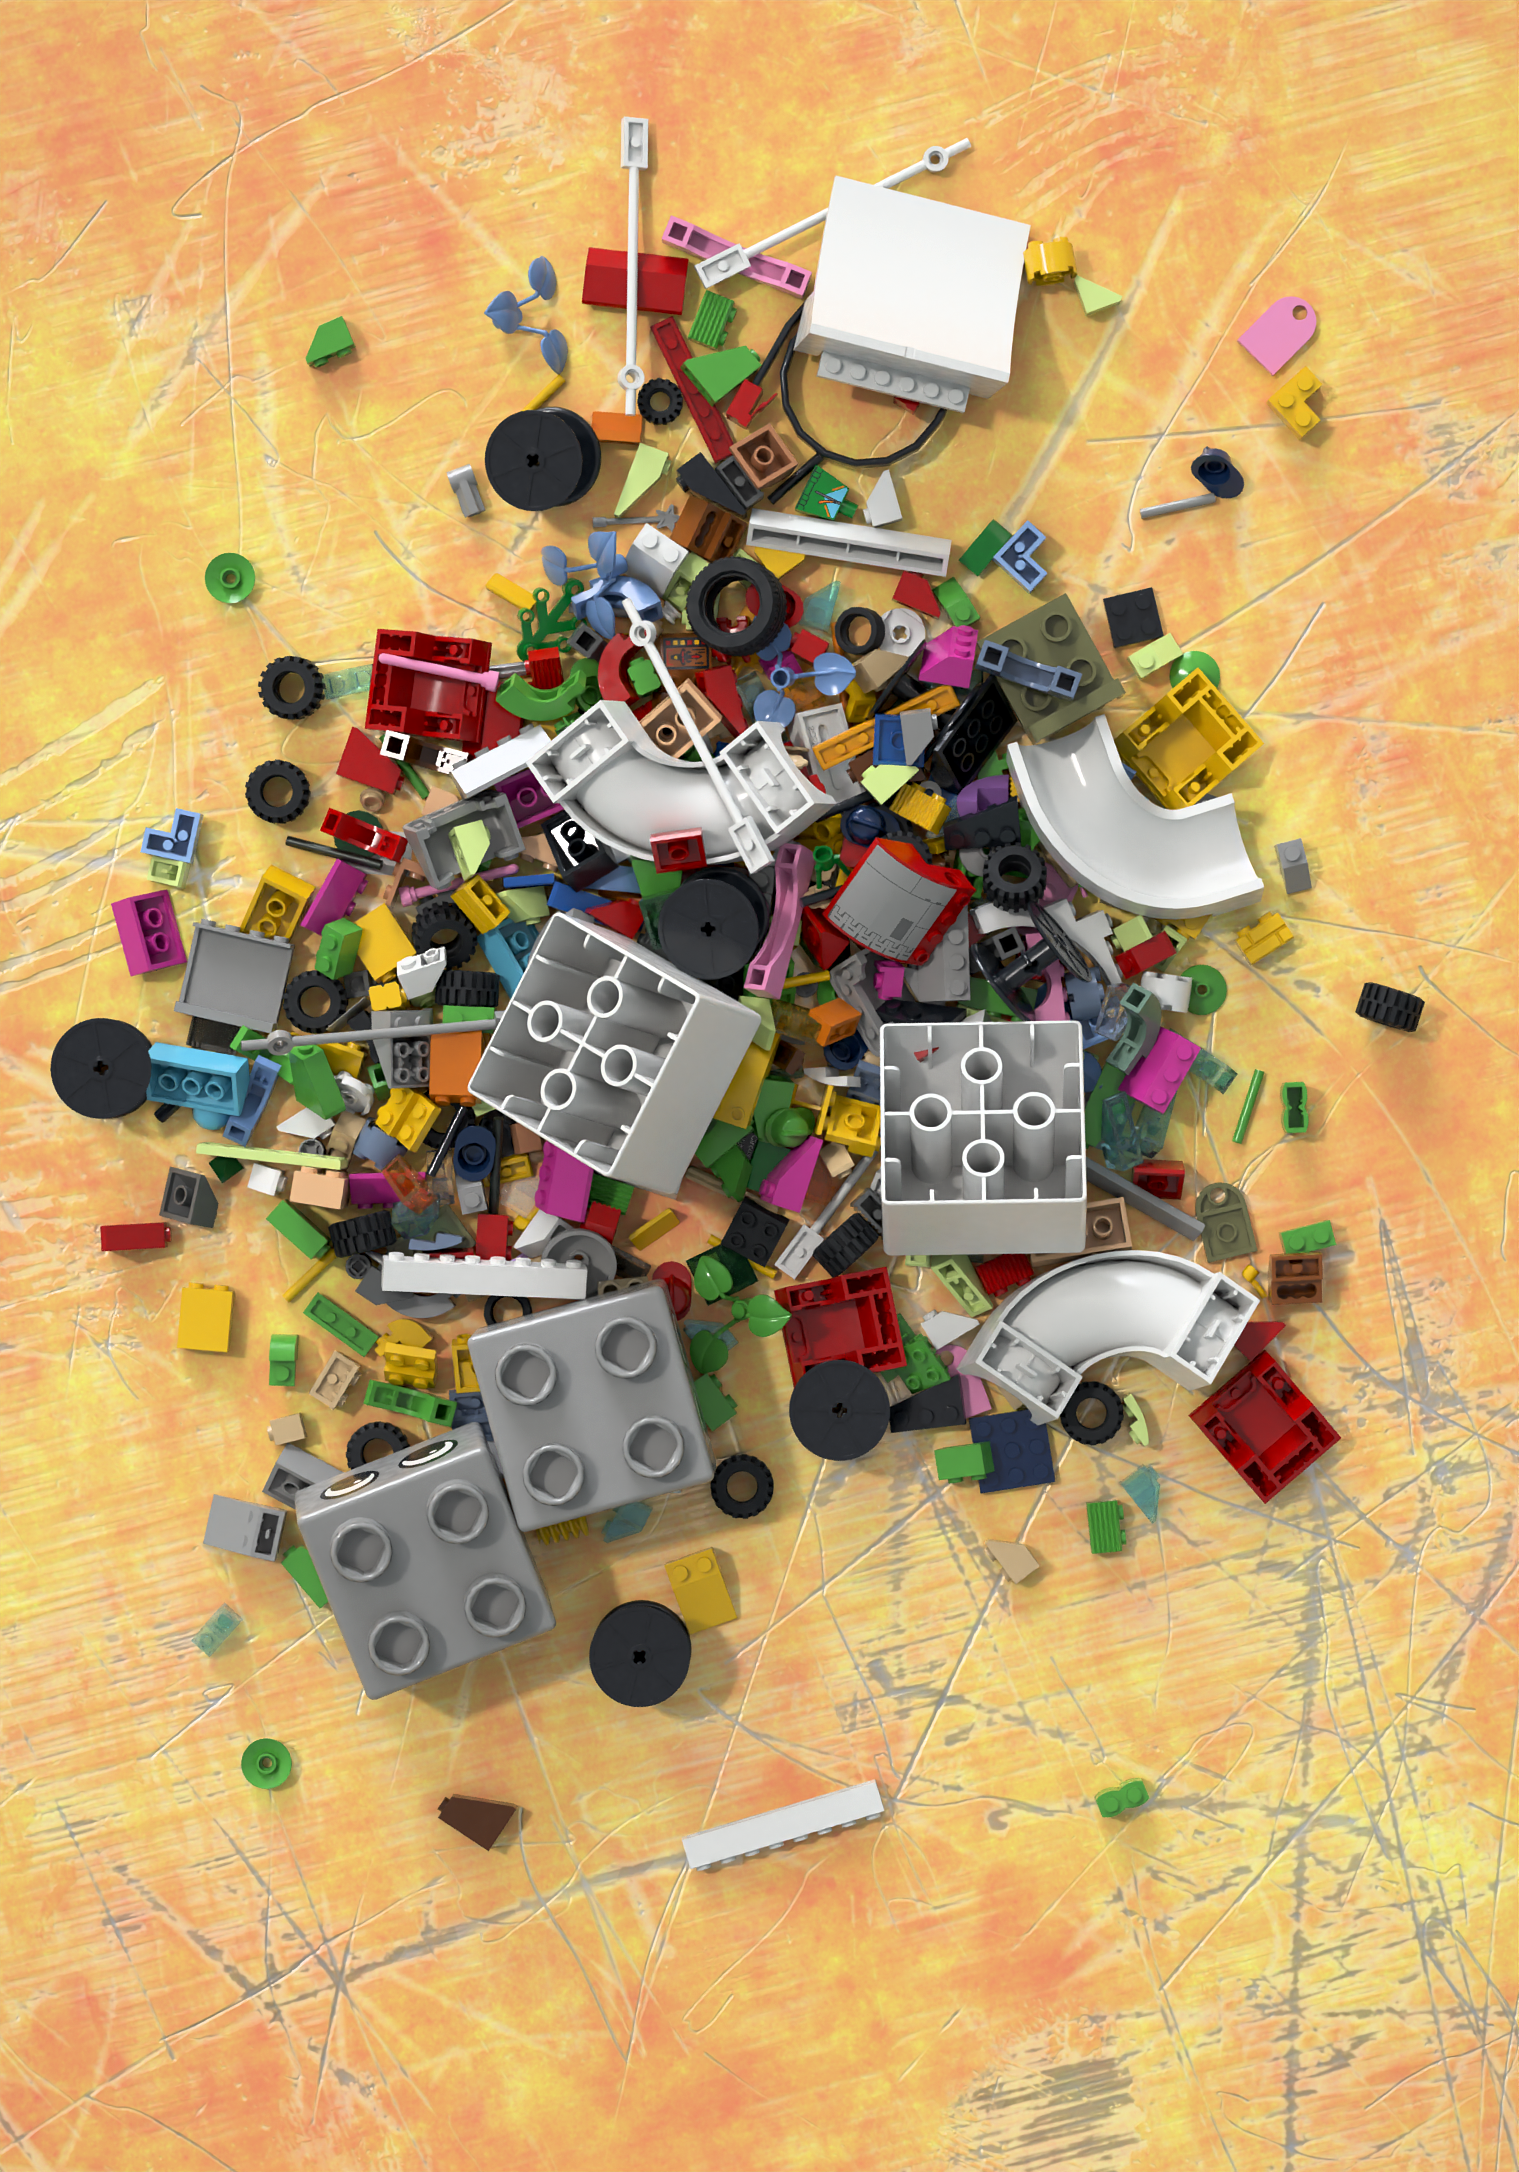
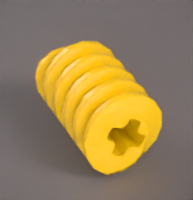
M586 1516L536 1529L539 1544L542 1539L547 1546L550 1544L551 1537L555 1543H559L560 1535L568 1541L570 1533L575 1538H579L580 1530L585 1536H588L589 1529Z

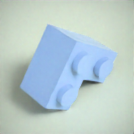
M1027 520L996 553L992 560L1030 594L1047 575V572L1030 557L1045 541L1046 537Z
M176 808L171 833L146 827L140 852L193 864L204 815Z

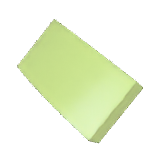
M1128 1393L1122 1398L1125 1402L1123 1409L1130 1418L1136 1417V1420L1129 1424L1132 1430L1128 1433L1136 1444L1142 1442L1146 1446L1149 1444L1144 1416L1132 1394Z

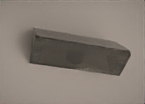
M611 1245L617 1260L615 1275L623 1279L645 1277L648 1275L651 1265Z

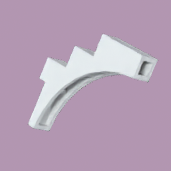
M1067 898L1059 899L1043 906L1062 927L1074 945L1089 958L1095 967L1099 966L1100 975L1107 988H1115L1122 985L1120 979L1123 977L1119 965L1113 962L1111 944L1108 940L1105 941L1104 937L1113 934L1111 930L1113 923L1108 913L1105 914L1103 910H1097L1075 920V908L1071 902L1067 901ZM993 901L969 910L979 934H985L1006 927L1036 928L1028 910L1024 911L1023 908L1019 909V913H1014V909H1009L1006 912L1003 911L1002 906L999 908L993 906Z

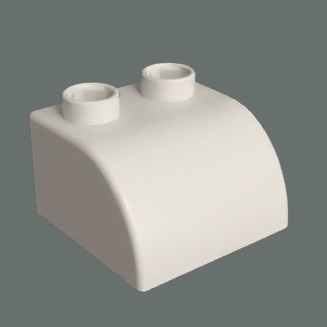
M1078 1021L896 1023L882 1025L880 1028L881 1202L884 1252L890 1256L1082 1252L1086 1244L1087 1180L1083 1036L1081 1023ZM939 1047L937 1051L932 1053V1048ZM928 1049V1056L923 1058L924 1061L920 1063L916 1059L914 1052Z

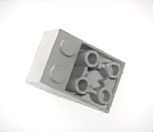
M430 1010L371 1011L372 1029L430 1025ZM431 1035L373 1040L388 1088L429 1087Z
M214 1494L203 1544L275 1562L278 1558L288 1510Z

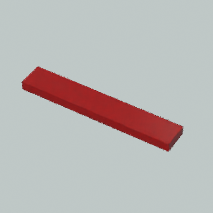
M673 316L650 326L715 464L731 457L732 453L729 447L734 445L716 405L711 407L680 368L686 360L693 357Z

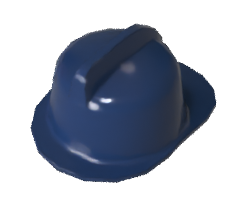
M1207 446L1203 449L1202 454L1192 462V474L1215 496L1233 498L1243 491L1244 478L1232 465L1231 458L1227 452L1222 449H1211Z
M868 805L853 807L845 811L841 818L840 827L842 834L850 842L865 848H869L875 838L884 837L890 832L900 831L899 824L894 816Z
M857 1028L853 1035L823 1047L824 1057L828 1062L827 1066L840 1070L853 1069L858 1064L859 1059L861 1060L869 1049Z
M469 1126L458 1134L455 1142L453 1167L462 1179L479 1181L486 1178L491 1172L496 1150V1140L492 1132L481 1126Z

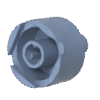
M1099 966L1089 968L1092 976V981L1089 983L1080 981L1071 972L1064 973L1073 1021L1108 1016L1106 1002L1100 1001L1105 999L1103 985L1097 983V981H1101Z
M369 1117L356 1140L353 1153L361 1159L366 1160L368 1158L375 1162L374 1166L385 1173L389 1169L396 1170L408 1149L395 1137L387 1135L378 1125L373 1123L376 1118Z

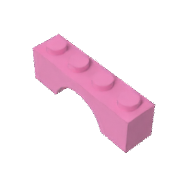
M1040 933L1021 936V940L1026 948L1024 951L1029 950L1043 939ZM1057 959L1042 971L1047 983V992L1043 1002L1033 1010L1036 1021H1070L1069 1013L1065 1012L1064 1002H1067V992L1061 983V977H1064V966Z

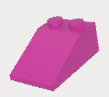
M808 1135L804 1143L794 1147L767 1175L766 1180L762 1181L759 1189L760 1199L800 1213L823 1140Z

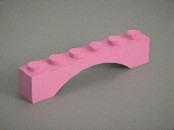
M672 215L662 236L663 244L703 260H707L737 245ZM760 253L748 259L751 267L738 273L800 299H803L812 277L811 271Z
M785 843L778 851L775 863L776 900L772 923L762 948L749 964L744 984L746 990L758 997L780 999L803 911L799 898L803 897L808 891L815 864L813 852L803 845Z

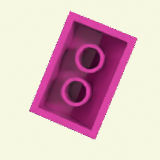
M966 625L953 626L928 642L923 651L919 680L969 688L978 630H974Z
M530 768L494 784L497 791L506 793L518 829L564 809L560 803L552 802Z
M336 859L301 926L322 936L321 933L325 924L342 919L345 915L350 916L356 906L353 900L357 893L362 894L369 882L365 880L367 874Z
M167 889L128 897L111 903L131 977L187 962Z
M1160 1026L1156 1042L1148 1057L1144 1058L1141 1056L1130 1074L1124 1077L1118 1090L1161 1115L1164 1114L1201 1047Z
M546 1141L543 1147V1163L539 1169L540 1180L538 1190L535 1192V1206L550 1215L584 1222L594 1169L549 1141Z
M426 1172L349 1174L351 1203L358 1204V1209L373 1208V1203H383V1208H398V1203H408V1208L423 1207V1202H429V1179Z

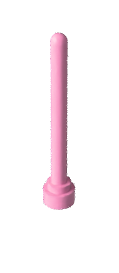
M385 653L379 655V661L384 664L479 683L481 687H486L485 690L496 692L500 672L489 670V673L484 672L481 674Z
M511 864L475 873L473 876L479 874L484 881H489L516 874L519 871V867L516 864ZM463 877L456 878L451 882L452 885L442 890H437V888H433L431 885L416 889L414 887L409 888L408 885L399 887L403 907L411 906L413 902L418 901V898L457 889L464 880Z

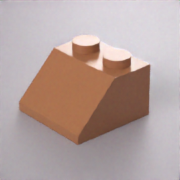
M770 423L729 447L730 452L757 490L772 487L787 478L798 465Z

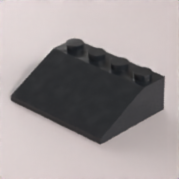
M989 675L933 750L930 773L935 783L940 788L959 795L963 788L972 783L1018 721L995 675Z

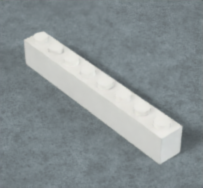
M752 508L746 545L946 577L952 540Z
M390 1252L389 1255H383L381 1287L382 1291L585 1299L587 1268L579 1260H567L566 1263H556L554 1259H541V1262H531L529 1258H516V1261H506V1258L498 1256L491 1257L490 1260H480V1257L475 1255H467L465 1259H456L454 1255L441 1254L440 1258H434L426 1253H415L414 1257L404 1256V1253Z
M876 1779L690 1834L682 1837V1842L690 1869L696 1868L697 1871L712 1867L711 1863L719 1860L721 1864L736 1860L735 1856L745 1853L746 1857L760 1853L759 1848L769 1846V1849L781 1847L784 1845L783 1841L793 1839L794 1842L805 1840L808 1838L807 1834L817 1831L818 1835L831 1832L832 1827L839 1824L842 1825V1828L852 1826L857 1823L856 1819L866 1817V1820L878 1818L881 1816L880 1812L884 1811V1806Z

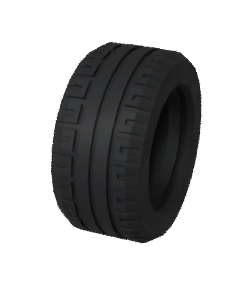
M731 556L724 559L720 558L705 566L703 571L701 570L696 575V579L692 581V585L689 587L690 591L687 593L688 597L686 598L688 623L698 639L710 648L729 656L742 657L753 655L768 647L778 637L777 634L782 631L781 628H783V622H785V616H787V600L785 599L784 588H782L779 579L759 563L744 557ZM741 580L751 582L759 594L760 607L757 617L750 626L740 632H723L714 618L713 608L716 597L725 586L732 582Z

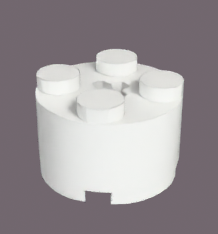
M1143 971L1141 987L1152 992L1157 997L1162 1010L1187 1013L1192 978Z

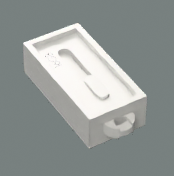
M842 703L796 713L787 728L794 747L809 748V752L799 754L803 759L808 760L806 767L809 776L817 774L820 782L825 786L826 794L832 796L836 803L865 792L864 786L860 787L858 782L853 784L846 770L850 769L848 763L856 759V756L823 771L812 750L813 746L848 730Z

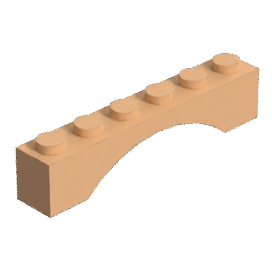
M432 786L422 815L425 816L460 800L456 795ZM544 833L536 836L521 837L526 850L519 852L521 853L519 858L531 863L535 859L544 862V868L557 872L558 866Z

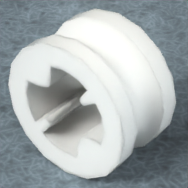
M665 601V605L662 608L663 616L674 625L675 619L681 618L682 615L669 602Z

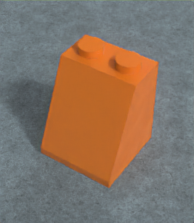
M482 1030L431 1035L429 1095L431 1101L435 1102V1104L447 1106L450 1103H460V1105L466 1107L482 1104V1100L468 1091V1084L485 1052Z

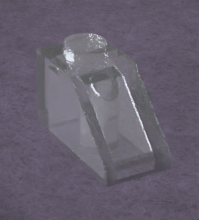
M1117 983L1107 986L1094 1030L1095 1033L1113 1041H1118L1125 1032L1128 1017L1126 1010L1120 1005V1001L1131 987L1130 985Z
M452 1149L448 1150L436 1177L434 1178L427 1174L430 1206L455 1204ZM437 1150L427 1151V1170Z
M539 1175L514 1180L511 1185L506 1182L499 1193V1196L502 1197L500 1203L522 1217L527 1218L535 1205V1192L538 1190Z

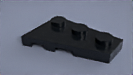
M1017 795L999 805L995 803L987 806L986 810L975 814L969 813L943 823L945 851L1005 846V843H1010L1011 845H1016V842L1021 843Z
M896 999L885 1001L875 1010L881 1021L886 1023L893 1022L894 1024L961 1022L967 1017V1008Z
M960 1373L951 1377L948 1381L932 1386L890 1406L889 1422L891 1433L966 1424Z

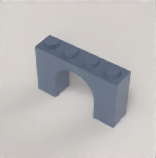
M988 640L984 641L975 669L1068 702L1073 700L1082 676L1081 673L1061 666L1051 667L1023 658L1010 652L1008 647Z

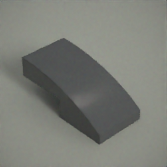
M368 970L352 972L343 976L347 999L369 996L370 987L378 985L384 987L385 985L383 982L378 984ZM397 972L395 973L396 977L387 983L396 982L399 984Z

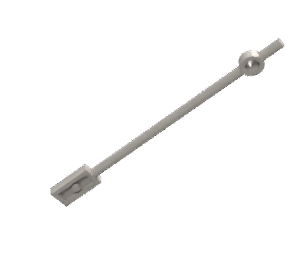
M505 1010L495 1011L494 1019L303 1036H291L288 1031L276 1030L271 1032L267 1039L241 1041V1050L268 1049L273 1055H285L295 1046L494 1029L495 1032Z

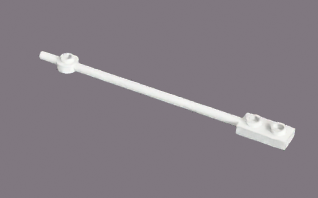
M624 116L621 119V168L629 169L626 366L619 371L617 380L620 387L626 390L625 415L635 416L636 390L642 386L645 378L642 369L636 365L639 170L645 171L648 168V119ZM627 375L632 377L633 383H629L626 380Z
M965 138L946 149L940 146H932L925 151L922 161L874 185L889 189L926 169L934 173L940 172L947 166L948 158L970 148L971 144L968 138ZM931 156H937L939 163L933 164L930 160ZM828 208L745 250L742 249L739 243L695 265L694 268L704 288L707 289L751 267L749 258L825 221Z
M627 598L622 601V604L632 622L630 628L631 641L637 646H644L735 824L728 831L750 874L757 873L772 863L774 859L752 816L742 817L653 643L656 639L655 626L650 621H642L631 598Z
M874 1151L872 1157L863 1156L812 1227L809 1228L805 1224L801 1227L776 1261L775 1266L795 1280L811 1258L814 1249L824 1240L819 1235L820 1231L878 1154L877 1151Z

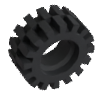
M657 378L656 380H649L647 384L642 386L638 393L637 404L640 414L646 421L654 423V425H667V423H672L680 415L683 407V398L680 389H678L675 383L670 382L668 379ZM657 392H663L670 398L669 407L664 411H656L650 405L651 397Z

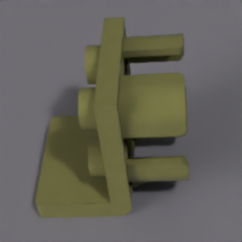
M1066 593L977 641L980 651L984 641L988 640L1008 647L1010 652L1031 661L1051 667L1061 666L1082 674L1075 696L1071 702L995 676L1032 745L1038 744L1041 739L1052 733L1053 735L1058 733L1059 730L1093 711L1102 709L1106 703L1116 698H1122L1126 693L1119 679L1114 680Z

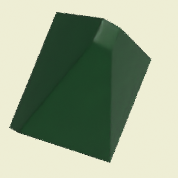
M217 1156L209 1162L221 1183H225L244 1169L237 1158Z

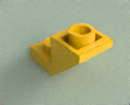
M853 679L845 689L850 695L845 710L846 721L865 722V718L876 702L875 690L864 693L855 679Z

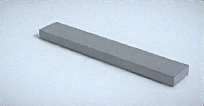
M1086 1157V1180L1116 1198L1124 1197L1125 1203L1192 1241L1202 1233L1205 1227L1202 1222Z

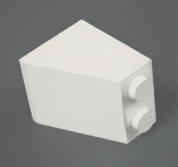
M646 523L627 553L625 559L628 564V570L624 574L642 581L658 597L662 598L676 571L688 557L689 552Z

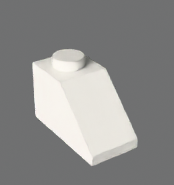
M889 469L883 471L866 502L867 508L863 509L866 523H871L874 528L902 521Z
M306 1107L278 1125L277 1129L281 1132L313 1139L320 1137L323 1140L332 1134V1128L336 1122L332 1117L324 1120Z
M935 1309L924 1315V1321L920 1323L936 1350L979 1325L978 1320L975 1318L946 1311L937 1313Z

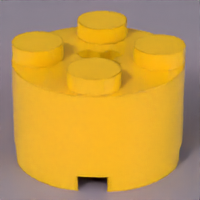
M1058 237L1053 239V242L1044 244L1041 240L1033 241L1028 244L1029 248L1023 252L1029 285H1032L1033 281H1036V286L1059 284L1065 282V276L1070 275L1071 279L1078 275L1073 245L1068 242V237Z

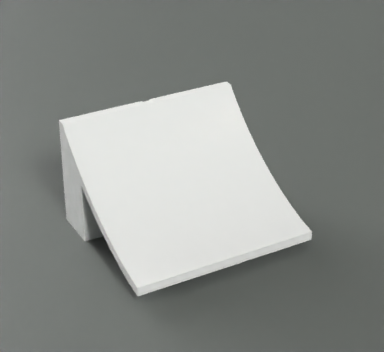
M835 176L823 232L814 291L804 302L794 350L819 356L822 352L816 377L964 413L969 394L989 399L1008 383L1015 315L1024 264L1023 252L1027 247L1031 225Z

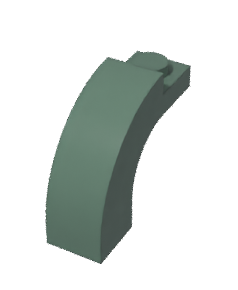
M1134 982L1120 1001V1005L1126 1010L1128 1017L1125 1032L1106 1059L1109 1065L1126 1075L1130 1074L1141 1056L1144 1058L1148 1057L1156 1042L1162 1018L1161 1006L1157 997Z

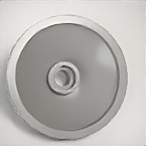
M570 1229L553 1237L544 1248L541 1259H554L556 1263H566L567 1260H577L574 1258L576 1255H582L583 1258L579 1261L582 1262L581 1264H585L587 1268L586 1298L598 1295L597 1281L614 1279L617 1269L616 1255L611 1244L603 1236L587 1229Z

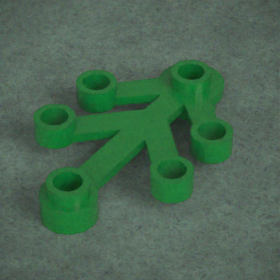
M576 578L567 579V582L562 585L563 596L549 615L546 603L550 597L549 592L542 587H538L533 591L532 596L536 601L538 630L534 635L532 634L531 623L535 618L534 612L528 608L520 609L517 616L519 621H521L522 640L517 645L516 650L519 659L523 662L524 660H529L526 651L531 646L533 650L558 647L562 653H567L571 650L568 644L565 648H560L561 642L568 640L564 636L557 638L556 641H542L548 634L576 630L575 623L578 621L576 617H573L571 620L557 621L571 603V597L584 592V585ZM577 585L578 591L572 594V587ZM543 591L544 597L539 600L538 594ZM525 612H529V618L527 620H523V614ZM584 618L580 619L582 623L587 625V622Z

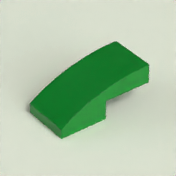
M993 519L959 561L976 576H979L996 553L1012 537V534Z

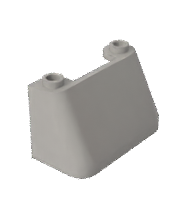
M492 789L484 790L469 798L462 799L413 820L402 827L405 837L431 887L437 888V890L446 889L452 885L451 882L455 879L454 875L461 873L448 837V833L454 827L482 820L484 826H487L491 839L481 863L495 857L504 858L505 861L512 860L519 856V852L526 850L506 793Z
M864 949L832 968L830 971V982L839 998L862 1013L857 1029L871 1053L880 1057V1028L884 1024L894 1023L881 1021L875 1011L887 1000L878 998V991L873 985L874 974L878 973V969L874 966V960H894ZM903 981L901 997H893V999L916 1002Z

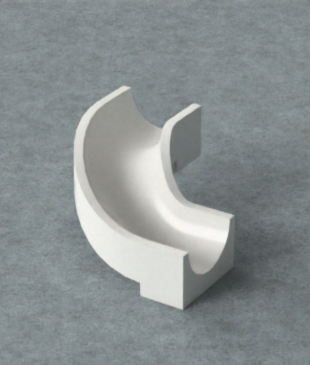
M600 700L525 762L553 803H560L570 817L586 832L604 844L623 853L654 861L650 843L651 834L702 827L707 865L744 861L728 831L735 824L703 761L689 762L677 759L661 751L652 742L624 701ZM757 721L719 752L721 755L713 760L742 817L752 816L769 851H772L799 835L837 803L832 796L817 789L796 767L782 742L781 734L786 731L780 722Z
M1105 714L1096 716L1090 724L1079 731L1054 741L1030 746L1019 745L1017 742L1007 745L1006 762L1021 806L1024 807L1038 838L1062 869L1098 898L1134 914L1174 920L1196 918L1212 914V917L1261 902L1264 885L1262 879L1256 876L1247 856L1237 823L1232 793L1178 810L1164 809L1153 804L1137 790L1126 774Z
M1142 1250L1095 1254L1045 1272L1025 1283L1005 1298L983 1324L956 1370L964 1375H974L986 1379L1014 1395L1030 1410L1032 1414L1030 1420L1036 1425L1058 1419L1081 1381V1374L1089 1366L1105 1358L1128 1356L1142 1359L1187 1390L1192 1391L1210 1385L1213 1382L1260 1300L1221 1272L1214 1274L1202 1266L1178 1256Z

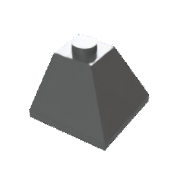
M170 1167L159 1216L192 1225L213 1228L219 1203L205 1175Z

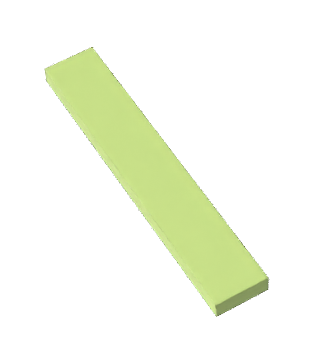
M214 1142L198 1143L196 1148L197 1154L336 1170L348 1168L349 1160L345 1157L244 1147Z

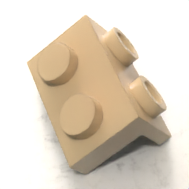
M335 1350L309 1394L328 1405L332 1410L337 1406L341 1408L349 1396L345 1393L349 1385L355 1386L362 1374L358 1371L361 1365Z

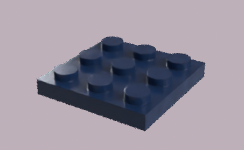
M1029 1409L969 1418L972 1443L990 1441L995 1470L987 1473V1478L978 1480L980 1493L1055 1482L1046 1423L1036 1425L1030 1420L1032 1414Z

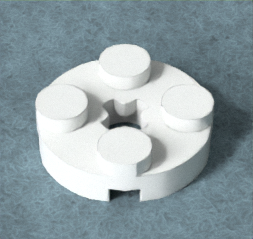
M906 608L887 611L881 616L885 625V637L879 648L882 651L910 657L918 645L925 639V628L922 619L915 612ZM904 627L907 637L896 640L894 638L896 634L893 630Z
M340 1071L334 1078L345 1103V1111L352 1114L355 1112H362L361 1115L367 1114L374 1103V1088L353 1078L350 1073Z

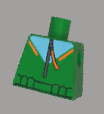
M816 465L799 498L795 511L816 518L835 521L838 513L852 519L858 505L846 499L849 488Z

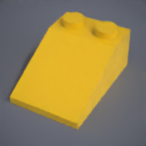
M270 865L261 877L240 925V932L249 934L250 930L265 933L264 938L274 940V935L289 938L290 942L316 887Z
M713 1547L664 1564L690 1635L738 1618Z

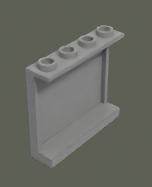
M201 919V923L193 922L195 927L180 998L175 1003L174 1011L240 1027L244 1025L249 1029L266 1033L276 1031L295 945L288 943L289 938L274 935V940L264 938L265 933L250 930V933L246 934L240 932L241 927L226 924L225 928L216 927L215 921Z

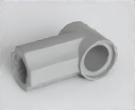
M467 464L446 472L452 490L458 497L465 518L485 511L476 487L478 484L471 465Z

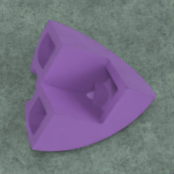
M995 775L982 778L963 788L957 797V809L960 817L969 813L975 814L986 810L987 806L995 803L999 805L1009 801V775Z

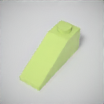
M642 443L639 444L614 512L615 517L620 518L661 479L662 474H668L672 462L668 460L669 453Z
M932 1255L931 1269L971 1318L993 1308V1304L967 1255Z

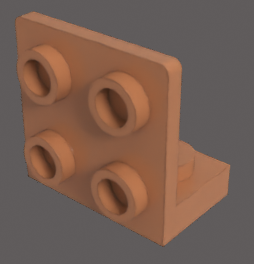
M404 857L402 862H396L392 875L396 876L392 886L388 884L383 899L387 900L385 905L394 907L399 895L398 888L402 887L408 870L410 871L408 876L423 882L425 881L426 876L419 863Z

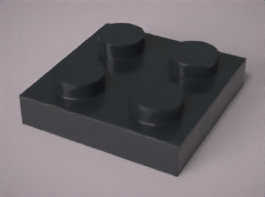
M1152 587L1103 599L1114 648L1164 636Z

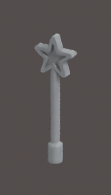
M671 504L666 512L656 510L658 516L610 519L606 517H592L593 528L617 524L658 523L657 529L667 526L672 532L675 527L674 523L678 521L680 516L674 514V505Z

